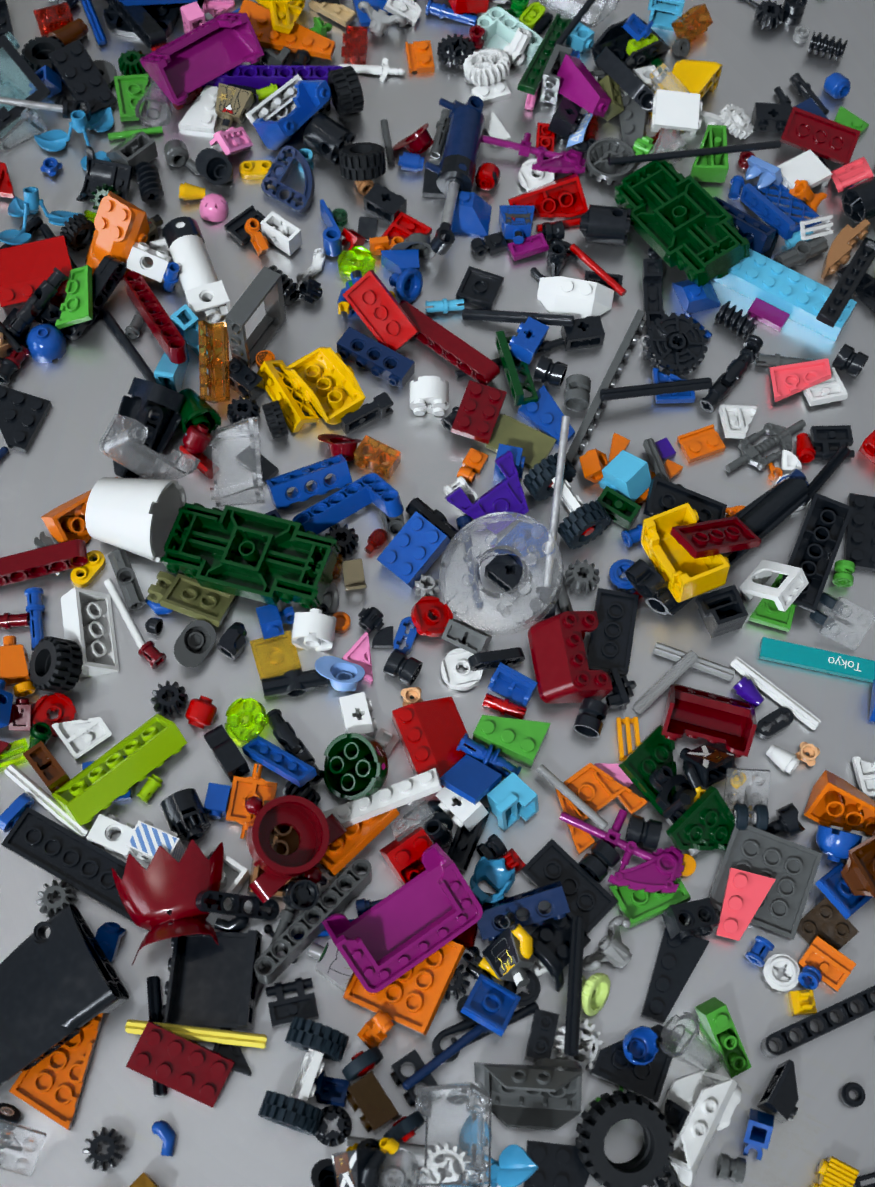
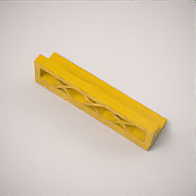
M283 360L264 361L257 374L264 379L265 390L272 401L279 402L285 422L292 433L299 432L304 423L317 422L319 417L311 404L305 401L302 392L294 388L291 379L282 370L286 368ZM275 367H279L281 372L276 370ZM293 396L299 398L300 402L294 399ZM302 410L307 412L309 416H305Z

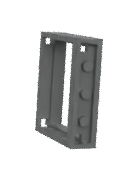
M265 266L225 317L232 359L235 357L250 369L256 362V355L266 349L286 322L281 274ZM264 301L266 315L247 339L245 324Z

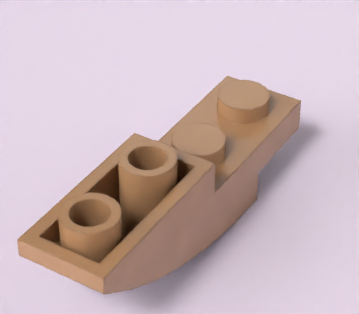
M864 219L855 228L847 224L839 232L825 258L821 278L825 279L828 275H833L841 264L845 265L850 260L851 250L855 247L857 241H862L869 233L868 228L871 223L868 220Z

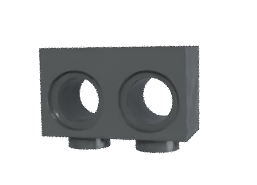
M449 619L441 639L468 652L477 654L486 652L493 636L457 619Z

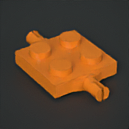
M254 764L253 773L250 777H233L225 820L236 822L243 826L240 839L245 838V832L251 819L254 817V814L249 813L245 808L247 799L256 796L263 802L264 800L271 801L276 796L278 783L268 782L261 778L263 768L261 764H259V768L258 764Z

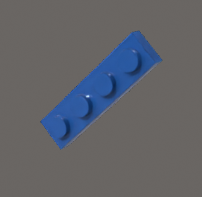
M260 736L255 737L242 747L243 753L300 788L317 775L314 767Z

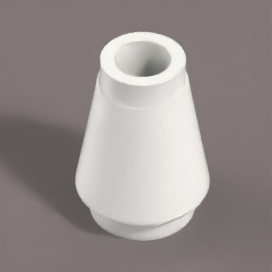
M774 744L766 753L784 773L792 774L800 763L797 755Z

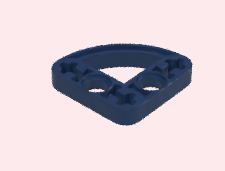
M288 145L280 150L264 177L261 188L269 197L296 212L303 213L309 208L313 199L315 189L314 175L305 157L297 149ZM291 153L292 157H286L285 155ZM296 161L300 163L305 176L303 194L283 184ZM278 167H284V172L281 175L275 174ZM267 185H273L277 189V191L275 192V190L271 188L268 189ZM283 191H289L290 195L287 199H281ZM295 198L299 202L302 201L304 204L298 206L293 199Z

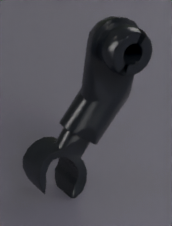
M558 136L559 144L568 143L569 136L567 139ZM590 138L588 141L572 145L570 148L579 152H587L596 140Z

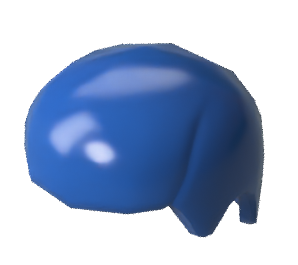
M645 1026L629 1030L623 1039V1052L628 1061L640 1066L652 1062L659 1051L656 1045L657 1034L650 1027Z

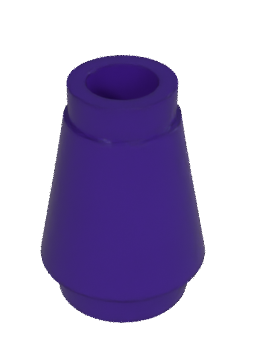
M746 676L733 687L738 696L755 708L764 701L752 680H748Z

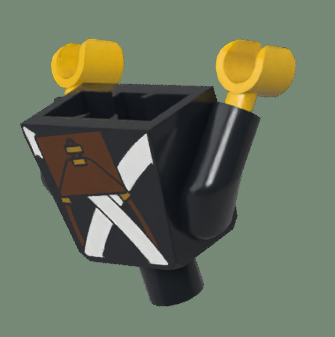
M701 745L693 750L684 748L680 753V759L684 760L683 772L692 790H695L697 793L693 800L694 803L706 791L701 787L707 788L731 775L733 777L730 779V784L734 788H738L746 780L745 773L736 770L735 755L709 745Z
M384 1137L379 1142L380 1150H378V1147L356 1149L358 1143H355L353 1147L349 1146L346 1152L331 1154L337 1187H378V1171L387 1158L385 1154L393 1155L399 1148V1142L393 1138Z

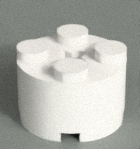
M421 376L418 377L416 382L412 380L410 382V408L413 410V414L423 416L425 413H433L435 416H443L449 408L448 381L442 382L441 377Z
M316 608L310 609V612H295L291 636L292 644L308 650L309 646L316 647L315 651L330 650L334 643L337 618L322 614V610Z

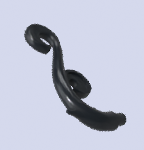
M469 963L465 969L475 976L473 979L476 981L480 974L493 980L489 973L482 968L479 969L473 963ZM469 995L463 996L457 1003L456 1011L463 1021L444 1029L434 1038L432 1052L435 1057L444 1051L440 1047V1042L444 1037L477 1025L476 1021L460 1012ZM455 1037L450 1039L452 1044L457 1041ZM460 1051L453 1055L445 1063L454 1061L458 1057Z

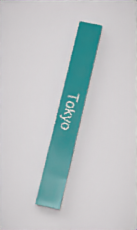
M765 637L761 639L758 659L873 683L875 679V661Z

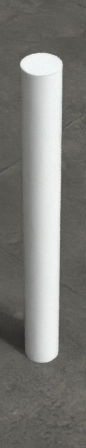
M107 579L104 581V584L140 649L145 644V641L112 579Z

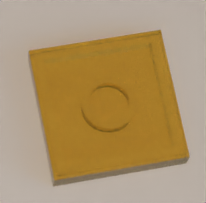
M291 630L285 631L283 635L265 640L260 638L250 641L260 680L282 676L290 670H302L296 647L291 642Z

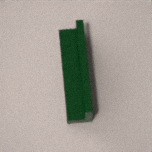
M504 330L497 331L495 344L515 406L525 405L529 402H538L539 398L527 363L521 361L519 367L514 364L513 356L508 346L513 336L506 337ZM518 373L526 376L527 379L524 383L520 382ZM523 389L531 392L532 396L524 398Z

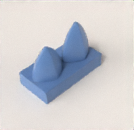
M753 155L747 160L749 167L746 170L745 179L750 180L759 176L757 189L765 188L772 183L778 186L783 181L780 168Z

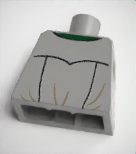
M329 938L325 947L312 942L307 955L318 960L315 970L345 992L354 972L333 940Z

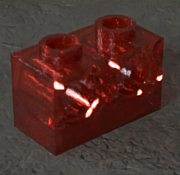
M67 2L33 11L41 36L48 37L50 32L74 21Z
M347 26L346 33H343V44L345 46H342L341 57H345V64L366 65L368 27Z

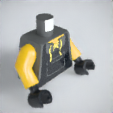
M508 912L505 917L502 916L498 920L500 927L506 930L482 951L483 957L480 956V951L476 946H471L468 948V951L473 954V957L469 953H465L463 959L467 963L478 962L480 968L498 980L515 981L517 987H524L530 982L526 972L535 964L533 938L525 928L515 923V914Z

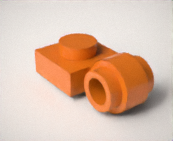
M249 218L244 225V229L251 236L250 241L258 256L264 255L269 249L268 240L259 231L260 222L255 218Z
M388 236L369 238L370 255H381V250L392 249L394 245L404 242V239L400 236H395L391 240H388Z
M470 448L462 462V467L458 471L457 478L461 476L467 483L472 484L476 473L480 475L489 455Z
M381 1010L363 1026L357 1035L369 1049L376 1046L379 1048L387 1038L386 1033L394 1026L393 1019L387 1012L384 1013Z

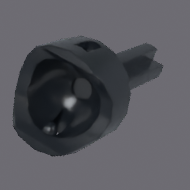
M793 803L776 810L777 820L768 824L766 832L777 835L784 831L789 837H792L805 830L798 821V810Z

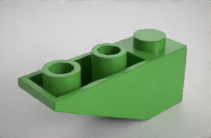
M713 997L694 1007L705 1033L729 1076L733 1078L751 1068L726 1004Z

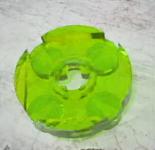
M358 246L352 247V250H344L338 257L339 275L350 281V273L352 271L360 270L362 277L369 270L375 271V259L372 257V253L368 249ZM360 262V266H353L352 263Z
M253 698L237 699L227 709L225 729L231 737L247 743L259 736L268 724L269 720L264 706ZM245 715L249 716L247 723L242 724L244 722L243 717Z

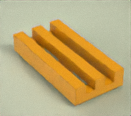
M638 717L616 718L619 761H623L628 756L624 755L622 724H625L628 755L632 752L630 724H633L635 748L640 744Z

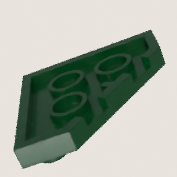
M659 725L618 766L662 816L663 810L656 803V796L659 792L651 785L649 776L662 766H668L672 769L673 776L671 778L677 775L676 762L673 761L675 742L661 734L662 726ZM675 787L669 792L668 801L677 792Z
M710 786L666 833L675 847L680 850H726L736 819L717 788Z

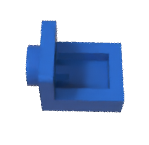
M632 13L622 27L638 42L642 37L646 38L652 32L650 28L654 22L651 20L645 25Z
M105 922L97 929L95 936L110 962L115 960L120 939L126 932V929L121 928L115 922Z

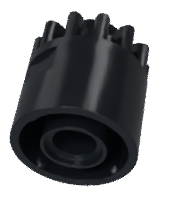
M194 788L173 793L160 804L170 830L177 833V838L181 841H195L205 834L204 831L208 830L207 827L211 826Z

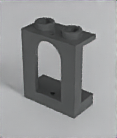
M559 44L555 45L543 72L540 100L557 104L560 77L556 75L565 55L572 56L573 48Z

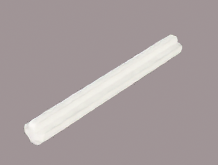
M736 657L731 662V668L743 677L746 676L748 680L751 679L757 688L779 705L790 709L793 715L810 729L815 730L821 723L820 719L742 659Z
M14 764L6 768L5 774L70 831L86 839L90 832L88 828L84 825L80 826L73 821L58 802Z

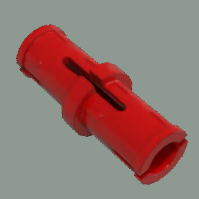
M489 693L486 694L482 705L499 711L501 715L507 714L521 720L524 719L527 711L526 707L509 702L510 699L505 698L504 700Z

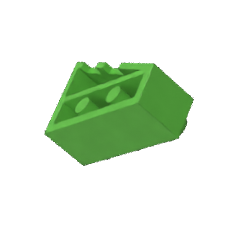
M708 125L700 149L727 146L726 126ZM728 153L697 156L690 175L697 182L725 183L729 169Z
M482 715L473 733L472 740L483 744L486 748L493 744L492 751L499 748L500 755L528 768H532L551 723Z

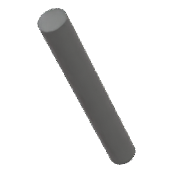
M382 119L381 128L389 166H393L395 160L388 121Z

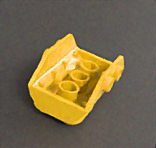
M319 347L282 369L291 379L294 388L302 392L307 403L310 402L328 424H339L341 418L347 413H353L358 410L365 400V395L354 376L353 369L349 365L346 366L341 355L338 352L335 353L330 347Z

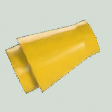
M184 182L179 187V199H183V201L203 199L206 188Z

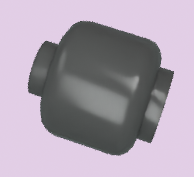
M173 139L165 144L164 155L167 163L173 167L184 166L189 159L185 143L181 140Z

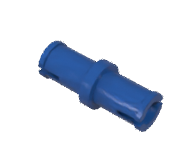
M170 262L167 265V271L163 275V290L167 293L174 291L175 284L179 280L178 272L180 267L175 262Z

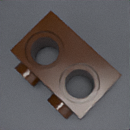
M42 741L23 753L51 793H54L70 780Z

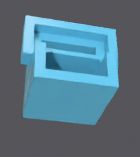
M649 0L648 10H651L648 23L652 20L654 22L652 27L675 31L677 18L682 16L685 0Z
M622 450L602 469L604 478L599 481L602 489L608 486L635 502L650 487L651 476L648 462Z
M514 772L487 794L489 809L497 817L498 826L504 832L520 819V816L525 821H528L539 811L538 795Z

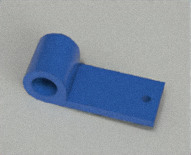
M322 199L320 200V212L327 226V229L323 231L324 253L334 257L342 252L341 231L333 218L331 209L327 207Z

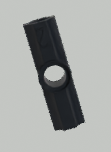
M418 497L409 502L406 512L412 516L417 511L446 534L451 540V543L448 545L450 549L459 543L462 534L447 522L442 512L437 509L432 510Z
M295 669L285 672L282 676L261 680L265 699L282 695L296 697L305 694L308 690L328 687L327 678L320 675L316 669L308 671Z

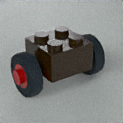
M377 1046L365 1052L360 1051L351 1058L352 1061L342 1070L348 1082L362 1077L347 1088L349 1093L346 1096L347 1101L354 1112L359 1110L362 1114L360 1121L368 1133L372 1130L374 1135H376L395 1121L392 1128L383 1137L393 1138L398 1142L402 1140L404 1143L416 1135L415 1131L425 1123L423 1116L419 1111L409 1116L402 1117L401 1114L399 1115L372 1071L383 1059V1054Z

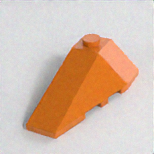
M91 490L41 516L49 533L58 543L74 539H81L88 543L92 538L87 531L85 522L86 506Z
M825 770L813 786L804 816L823 826L831 827L833 825L843 827L847 831L852 829L873 836L872 833L875 831V801L846 780Z

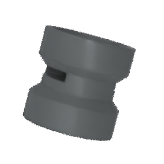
M720 1153L716 1177L723 1180L730 1178L734 1182L742 1184L746 1172V1159L741 1157L734 1159L730 1158L728 1154Z

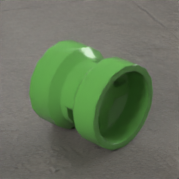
M838 560L835 562L834 571L836 573L833 575L832 580L834 585L845 588L853 585L854 577L852 574L855 572L856 567L854 562L849 560Z

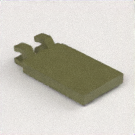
M504 414L498 417L490 442L486 444V448L495 453L498 451L499 444L523 448L522 456L526 457L524 467L533 469L536 463L539 464L542 459L548 458L557 439Z
M163 571L158 573L156 585L151 584L149 587V595L147 596V600L156 604L159 603L162 607L197 620H205L216 627L221 625L236 597L233 594L202 587L196 579L189 578L180 573L175 577Z

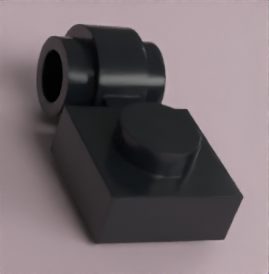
M502 232L484 236V240L475 238L471 241V249L477 256H483L487 250L490 255L508 250V245Z

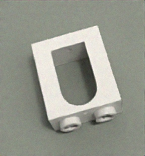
M763 559L739 588L746 602H750L754 596L773 600L778 610L786 612L809 582L802 568ZM772 572L788 575L778 588L764 585L772 576Z

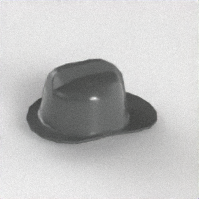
M422 233L409 235L405 238L404 242L394 245L391 249H419L420 260L431 259L436 254L430 247L431 237Z
M196 620L188 624L174 645L176 660L185 667L200 665L216 642L214 627L205 620Z

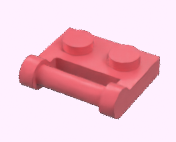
M865 157L831 171V178L838 193L864 179L874 177Z

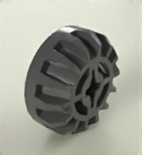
M616 138L600 139L594 142L587 151L586 170L589 171V175L593 179L597 177V182L599 183L605 180L607 185H611L612 181L620 184L623 178L633 173L635 163L609 166L608 158L633 156L635 153L622 140ZM621 168V172L619 174H615L617 169Z

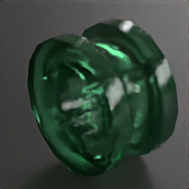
M341 208L332 211L333 218L338 227H344L348 222L347 212Z

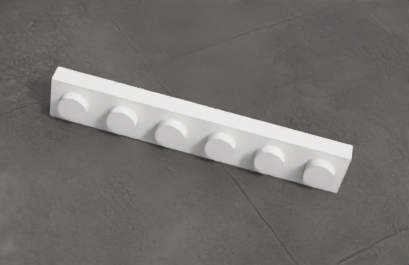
M436 768L380 789L369 797L352 800L324 811L323 814L327 818L333 813L344 828H347L443 790Z

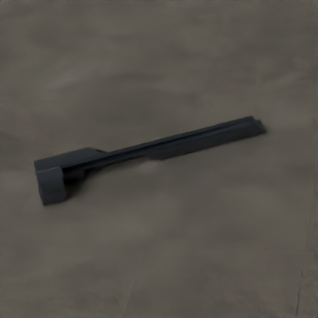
M785 479L732 517L737 516L762 540L808 500L807 483L803 479ZM750 549L732 552L727 557L730 566ZM641 559L625 571L626 577L636 591L645 598L646 604L653 611L661 615L670 614L673 616L693 599L690 598L678 603L668 589V581H665L657 570L655 571L654 566H649Z

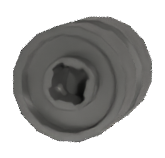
M575 374L566 379L564 398L566 408L572 411H583L589 407L590 378L585 375Z

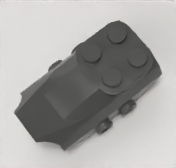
M542 1058L537 1060L534 1065L474 1062L475 1083L485 1095V1106L507 1127L557 1130L581 1113L582 1067L574 1060Z

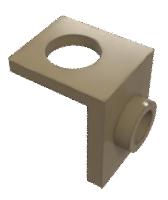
M362 559L341 561L346 591L367 588Z

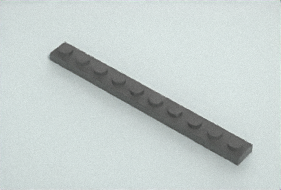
M638 309L566 454V457L573 466H576L579 461V451H583L586 447L587 435H591L594 430V420H599L603 411L601 409L602 404L606 405L608 400L602 401L600 399V390L615 387L617 383L616 376L617 374L621 375L625 366L623 361L624 359H629L632 352L630 347L631 345H636L639 337L637 333L642 331L646 321L643 320L644 311Z

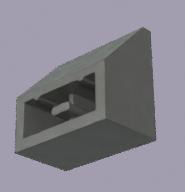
M143 131L132 134L106 154L114 163L132 166V175L135 174L134 169L138 163H150L158 157L155 141Z

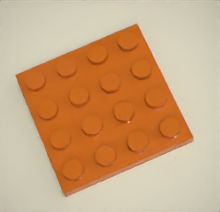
M450 941L377 993L366 991L354 974L343 998L376 1014L381 1010L384 1013L387 1012L394 1022L426 1036L465 947Z

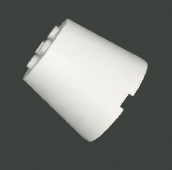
M103 477L93 486L87 501L85 513L87 531L92 538L162 563L160 560L165 555L164 545L179 513L178 509L182 508L186 503L185 490L182 485H178L176 480Z

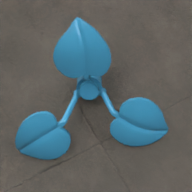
M111 107L91 115L89 122L84 111L75 110L71 113L72 122H69L68 135L63 130H51L40 135H34L37 144L44 150L57 152L66 148V142L70 141L72 129H74L77 133H83L87 146H90L86 133L87 128L89 130L93 129L96 132H105L114 126ZM99 151L95 153L96 159L111 162L106 152ZM87 156L83 157L81 160V166L85 171L87 167Z
M26 187L23 189L24 201L15 196L8 207V214L10 216L23 217V227L20 231L16 229L2 231L0 233V241L9 245H21L29 242L31 234L25 233L27 215L38 213L39 205L46 217L49 218V223L58 226H65L64 223L69 221L68 218H73L75 214L82 215V213L67 211L48 213L43 199H39L38 188Z
M473 1113L468 1116L459 1134L458 1143L461 1152L467 1151L466 1156L473 1157L479 1152L492 1165L488 1170L490 1182L471 1184L465 1187H496L497 1184L501 1187H517L538 1169L537 1164L518 1145L507 1146L501 1152L499 1161L486 1154L483 1148L487 1147L491 1142L490 1126L478 1114ZM453 1183L450 1187L463 1186L460 1183Z

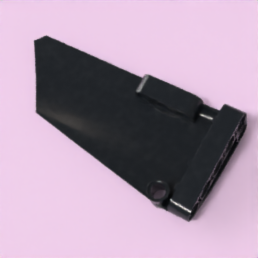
M72 903L47 921L38 923L33 933L0 964V1086L17 1073L37 1065L81 1031L80 1028L100 1013H110L129 999L126 988L80 911ZM49 927L51 933L50 936L46 938L45 932L46 929Z

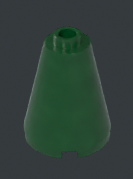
M190 388L181 390L179 393L186 396L179 413L182 416L181 425L184 435L190 425L201 423L209 428V432L214 436L217 433L218 425L221 426V417L218 412L194 390Z

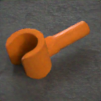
M772 462L768 464L770 470L768 477L770 480L773 481L775 479L773 473H776L778 478L782 477L783 471L780 468L775 467Z

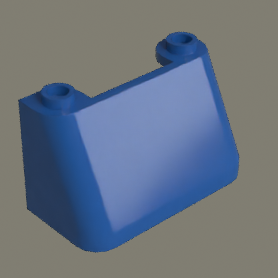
M299 80L294 85L295 89H297V95L293 98L297 106L278 122L273 120L264 121L263 118H258L252 123L267 149L274 151L281 149L325 106L331 97V90L326 80Z

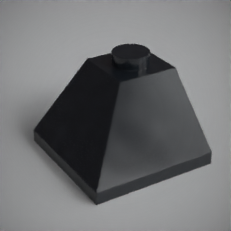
M790 1059L778 1065L757 1105L762 1111L774 1115V1118L781 1123L788 1121V1119L792 1120L798 1110V1107L795 1106L799 1100L794 1062Z

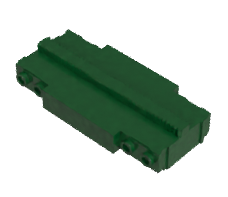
M666 160L652 161L623 178L621 185L614 187L615 202L624 208H631L629 219L631 227L670 268L676 265L698 287L707 284L709 280L716 276L717 278L724 277L730 272L729 268L738 264L745 257L750 256V243L746 237L743 238L733 224V217L691 175L684 178Z
M185 503L182 508L178 509L179 513L164 545L165 555L160 560L168 572L173 574L181 572L189 578L196 579L202 587L277 606L279 599L288 604L291 602L299 603L300 606L307 609L311 607L319 608V605L322 604L325 590L330 586L333 579L332 572L337 562L338 552L340 553L341 547L334 537H322L312 531H305L302 524L229 505H225L223 511L214 507L212 509L205 508L199 503Z

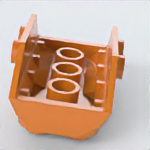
M109 191L108 195L101 200L95 216L94 226L96 229L85 259V265L92 268L93 274L102 259L107 255L127 263L135 242L146 243L148 240L150 228L146 212Z

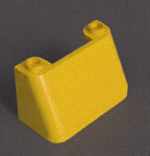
M682 59L680 62L677 61L672 72L658 89L700 94L701 100L707 91L714 92L717 88L723 65L713 61Z

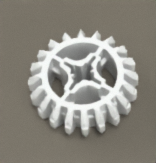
M494 47L491 49H480L478 52L474 51L473 54L468 55L465 63H463L466 80L474 85L479 84L480 87L483 85L488 86L489 84L494 85L496 82L500 83L501 79H506V76L509 75L511 67L508 54L504 50H500V48L494 49Z

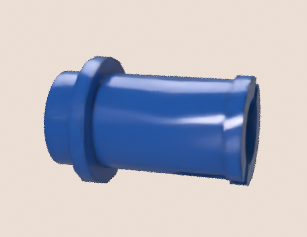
M734 176L730 181L731 188L728 196L732 200H738L745 181L741 176Z

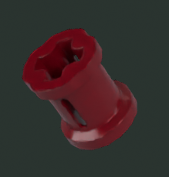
M478 25L473 26L469 30V35L471 36L469 42L473 41L475 50H480L484 46L482 38L485 30Z
M22 346L23 350L20 353L13 350L10 356L5 358L14 362L18 366V370H20L24 359L30 356V352L24 346Z
M153 641L146 642L138 651L141 657H145L150 662V666L153 669L158 668L167 658L164 653H161L155 647Z

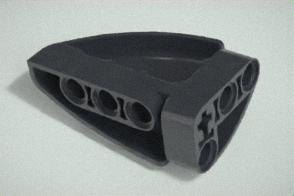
M134 377L128 394L132 397L125 395L122 398L113 437L114 472L122 478H139L155 462L167 446L182 419V416L178 415V413H180L186 399L185 395L163 385Z

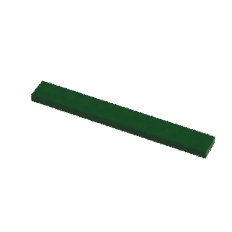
M562 10L558 11L521 78L517 90L531 95L535 94L554 50V43L575 15Z

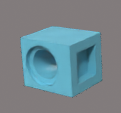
M579 22L568 36L566 44L576 51L579 50L580 54H583L594 45L595 32Z

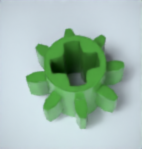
M642 136V139L638 138L633 145V151L636 152L635 155L654 153L656 148L652 144L654 139L648 136Z

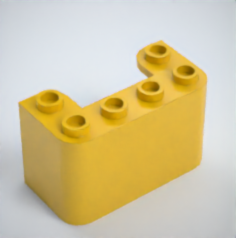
M689 503L644 519L641 533V544L657 572L665 581H668V589L678 603L725 585L730 568L728 558L726 556L723 557L721 554L695 559L670 534L672 527L697 523L699 520L697 511L692 509Z

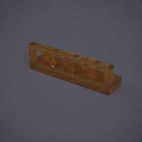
M204 320L198 321L200 399L211 403L230 401L229 339L226 323L211 324Z

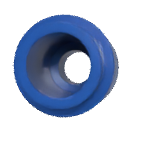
M403 152V155H399L398 166H401L403 171L423 172L425 157L420 156L421 154Z

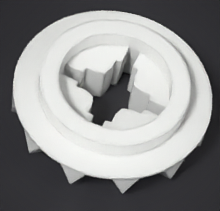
M775 954L765 962L762 972L764 973L765 982L771 986V989L783 992L793 989L798 984L800 969L793 958L785 954ZM786 966L784 974L787 976L777 980L778 972L775 971V968L779 970Z

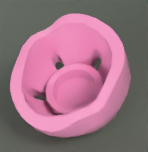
M208 194L200 202L199 210L203 220L222 222L226 219L229 208L226 199L222 195Z

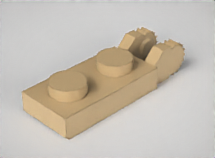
M311 0L308 4L314 12H319L344 27H347L356 18V12L341 3L334 4Z

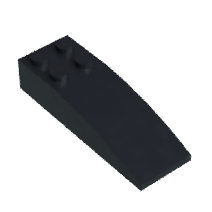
M815 493L812 497L786 565L802 568L809 582L792 603L793 605L815 613L854 507ZM782 575L779 586L788 575Z

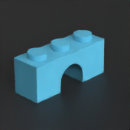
M186 304L171 315L170 319L185 342L206 366L222 355L225 348L213 334L209 336L202 330L198 323L199 318Z

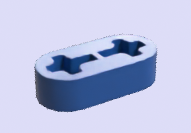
M411 617L402 619L393 643V649H399V645L406 639L407 647L399 650L407 655L412 651L418 634ZM412 624L413 628L410 629L409 634H406V626Z
M27 793L21 794L0 815V829L4 832L10 831L27 806L33 807L35 800Z

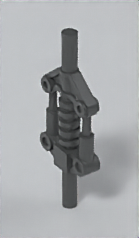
M800 420L788 428L766 423L763 430L753 433L747 438L740 439L738 449H740L742 456L726 465V470L731 472L746 462L748 465L755 466L760 471L765 470L768 464L782 455V450L792 451V434L805 427V421ZM763 434L772 435L756 446L751 445ZM779 443L781 444L780 451L772 453L765 458L761 456Z

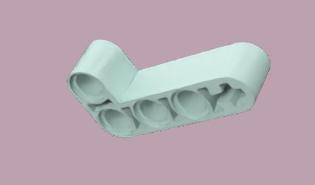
M492 7L477 20V25L485 30L483 40H488L497 34L508 43H511L519 27L529 30L532 33V37L524 54L531 59L543 40L540 35L501 7Z

